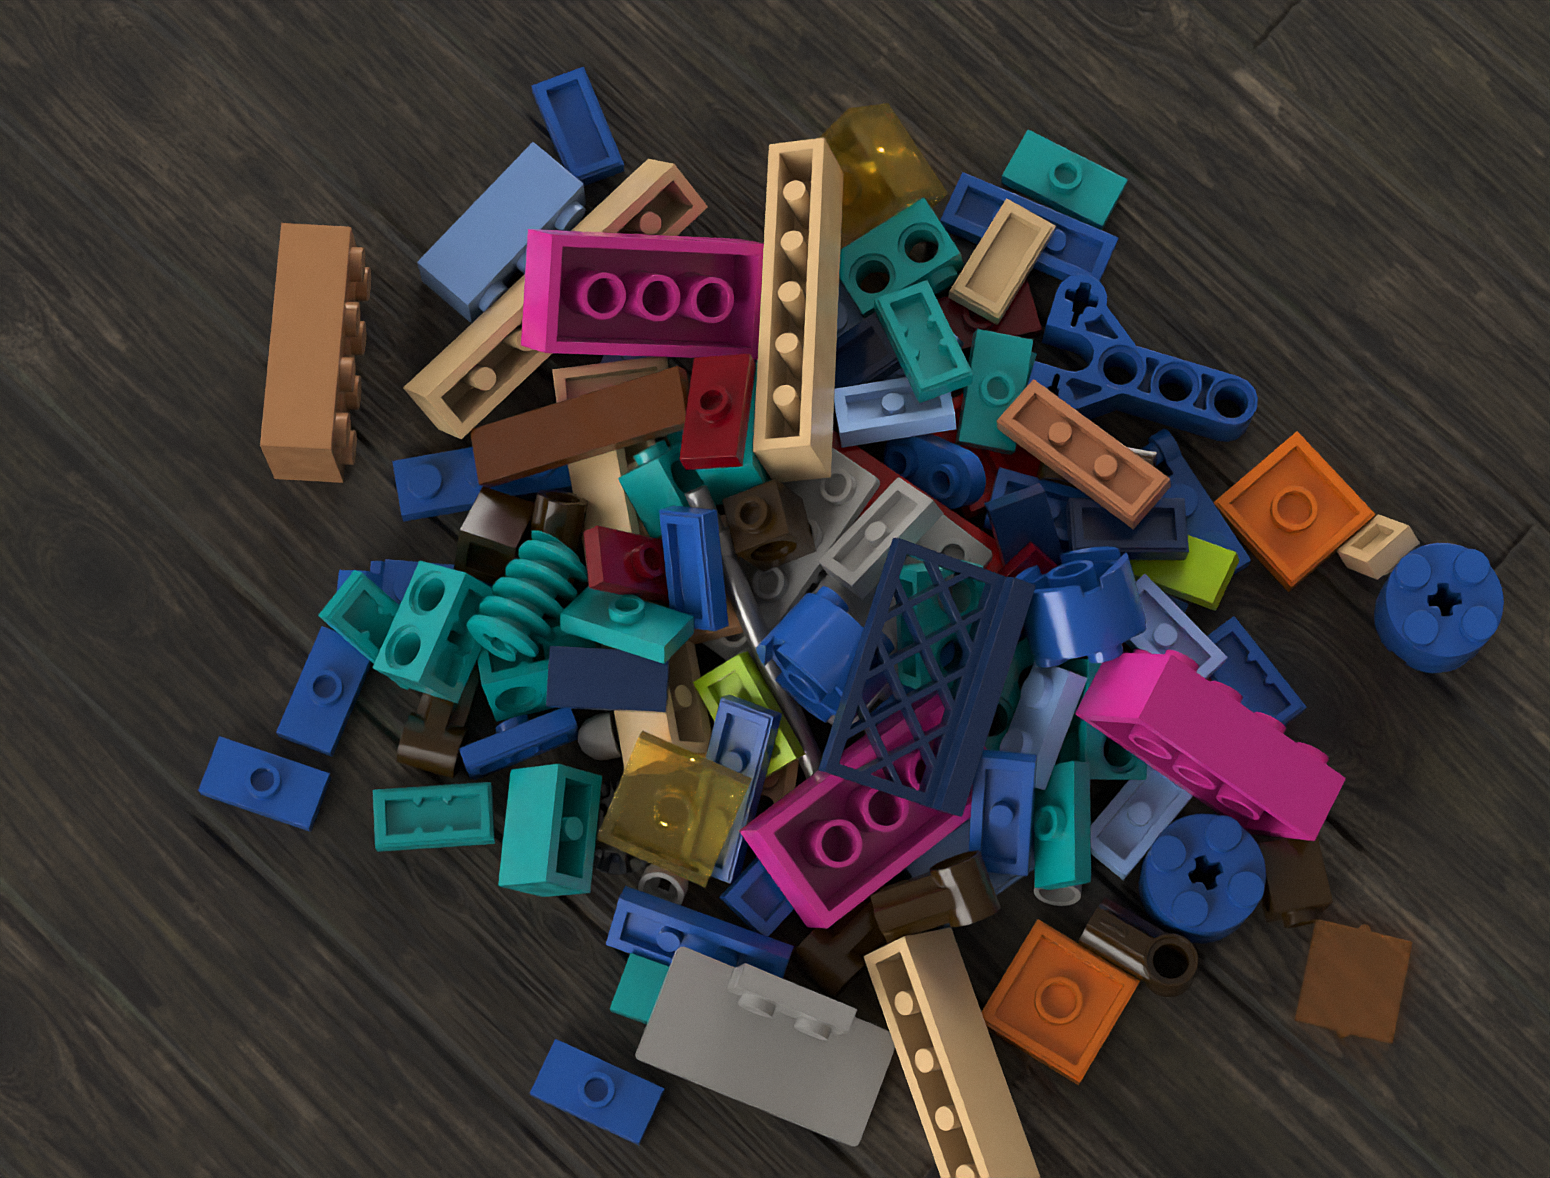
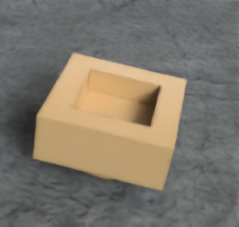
M1378 514L1336 551L1347 568L1378 580L1383 575L1391 573L1398 562L1420 542L1409 525Z

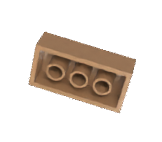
M281 223L260 447L274 479L343 483L345 465H354L357 437L356 431L350 430V410H359L361 402V376L355 375V355H364L366 322L360 321V301H369L370 267H365V248L357 247L351 227Z

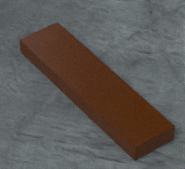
M675 366L473 428L470 434L479 485L491 488L684 430L690 389L686 370Z

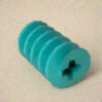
M539 530L532 531V540H527L520 546L518 555L520 559H513L506 566V577H502L494 583L492 590L494 596H487L482 600L479 605L481 615L472 616L466 623L467 630L482 647L506 661H515V656L518 652L530 657L537 656L539 649L529 638L530 634L532 633L545 639L549 638L552 630L542 617L546 615L560 620V613L564 610L555 598L558 596L572 602L578 596L577 590L568 582L569 578L582 583L588 582L587 568L580 562L579 557L560 540Z

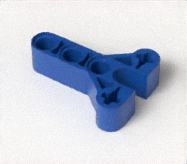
M1076 274L1069 276L1061 282L1047 320L1042 343L1080 355L1086 361L1088 367L1074 372L1035 361L1028 385L1033 379L1049 391H1054L1057 397L1089 420L1117 410L1216 441H1233L1246 432L1257 409L1258 401L1254 387L1247 380L1236 375L1136 346L1106 306L1107 294L1104 286L1098 279L1086 274ZM1075 301H1081L1086 304L1083 314L1079 315L1076 326L1072 327L1071 322L1074 315L1072 308ZM1110 367H1121L1131 375L1132 381L1124 385L1114 384L1105 377L1104 371ZM1167 383L1177 384L1186 392L1187 398L1178 402L1170 401L1160 393L1159 387ZM1219 400H1230L1239 406L1242 415L1236 418H1226L1220 415L1214 403Z

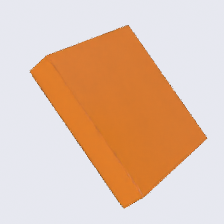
M1298 431L1213 502L1232 532L1288 592L1334 554L1339 547L1376 515Z
M1037 919L982 1010V1015L990 1032L1079 1085L1140 983V980Z

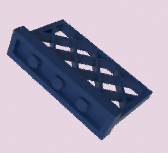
M893 538L818 770L940 812L962 817L1036 585L1014 577L997 574L901 538ZM906 556L923 561L933 585L909 598L899 580ZM939 567L954 573L943 578ZM967 577L984 583L978 607L961 617L948 588ZM938 594L950 623L925 636L912 607ZM894 596L897 604L890 607L892 598ZM902 613L914 643L889 656L880 635L884 623ZM972 623L970 632L968 633L965 626ZM955 632L963 654L959 666L942 674L930 645ZM919 652L932 680L906 694L893 665ZM875 654L878 662L871 665ZM883 671L896 700L870 714L861 694L866 680ZM954 681L950 691L947 684ZM937 690L945 710L940 724L923 732L911 704ZM901 710L913 738L887 752L875 723ZM855 713H857L860 720L852 724ZM865 730L877 758L858 769L839 764L847 739ZM935 739L933 747L931 749L928 742ZM917 748L926 765L919 790L902 785L892 763ZM882 768L887 780L871 774Z

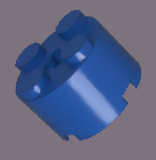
M1433 543L1421 546L1408 553L1398 562L1380 590L1374 609V621L1378 636L1389 652L1392 650L1399 658L1406 662L1407 666L1417 671L1442 673L1455 670L1472 659L1492 637L1499 626L1504 606L1502 587L1496 573L1490 566L1488 558L1482 552L1451 543ZM1430 601H1438L1440 607H1446L1447 615L1441 616L1439 607L1429 606Z
M1103 546L1070 551L1059 555L1062 565L1042 575L1039 566L1036 565L1025 569L1015 577L1036 585L1023 626L1030 651L1034 656L1036 666L1039 668L1054 667L1069 659L1087 656L1090 663H1103L1113 660L1123 654L1122 643L1142 634L1147 629L1146 618L1129 556L1125 553L1121 557L1119 548Z
M822 586L816 594H805L756 647V652L764 667L773 659L782 670L775 679L782 689L809 713L826 723L832 715L836 716L864 627L847 613L849 611L848 605L835 591ZM881 632L880 638L888 655H890L895 647L887 635ZM875 654L871 665L878 662ZM883 671L866 680L861 694L866 705L888 683Z
M1189 815L1171 823L1153 842L1141 867L1138 882L1140 899L1149 918L1163 931H1167L1170 934H1178L1196 944L1218 941L1236 931L1258 905L1264 893L1266 867L1262 852L1255 839L1247 830L1240 826L1237 820L1226 815ZM1196 868H1199L1203 874L1210 873L1214 880L1208 887V890H1206L1202 882L1192 884L1189 879Z

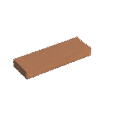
M1034 379L996 421L999 431L1132 529L1140 523L1171 487L1169 477Z

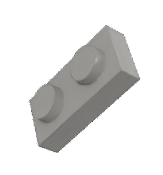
M898 477L819 559L818 563L829 576L863 599L879 583L892 539L901 538L916 544L943 515V512L934 500Z

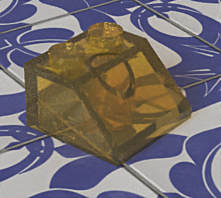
M889 103L848 108L819 137L825 138L844 173L840 250L924 197L932 209L948 194Z

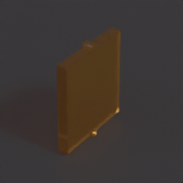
M1324 920L1314 923L1294 1021L1337 1031V1036L1340 1038H1346L1351 1034L1388 1044L1393 1043L1412 941L1370 932L1371 929L1366 924L1361 925L1359 928H1353Z

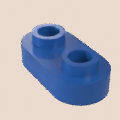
M931 433L888 440L883 453L884 465L949 509L972 505L983 495L986 485L984 467L979 458L970 450Z

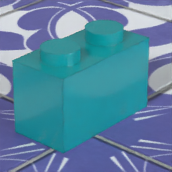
M562 764L511 769L498 886L540 897L590 893L602 783L601 775Z

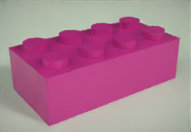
M528 229L521 346L544 353L685 358L751 354L753 360H758L764 243L730 238Z
M1134 649L1132 653H1123L1121 656L1101 664L1075 715L1218 814L1230 816L1237 820L1240 826L1250 834L1315 841L1346 779L1327 765L1329 757L1325 753L1311 745L1301 742L1296 743L1284 735L1286 731L1284 724L1261 712L1253 713L1241 704L1243 696L1238 691L1223 683L1205 679L1197 673L1199 665L1193 659L1180 652L1166 650L1165 654H1152L1142 649Z
M937 690L911 704L923 732L940 724L945 708ZM901 710L893 713L876 726L887 752L913 738ZM867 734L843 751L839 764L858 769L877 758ZM935 739L928 742L931 749L933 747ZM917 748L892 763L902 785L919 790L926 765ZM882 768L871 774L887 780ZM818 770L740 829L739 832L804 924L811 928L827 929L971 818L973 784L963 815L959 817Z

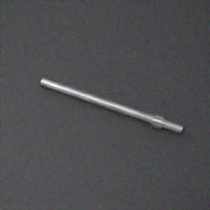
M707 485L697 487L685 493L690 507L717 510ZM717 511L725 590L763 679L806 755L798 760L807 779L818 771L822 754L801 705L775 681L782 670L773 659L764 667L757 655L756 647L770 632L735 553L729 526L724 527Z

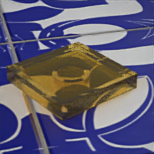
M642 730L596 839L706 887L752 778Z

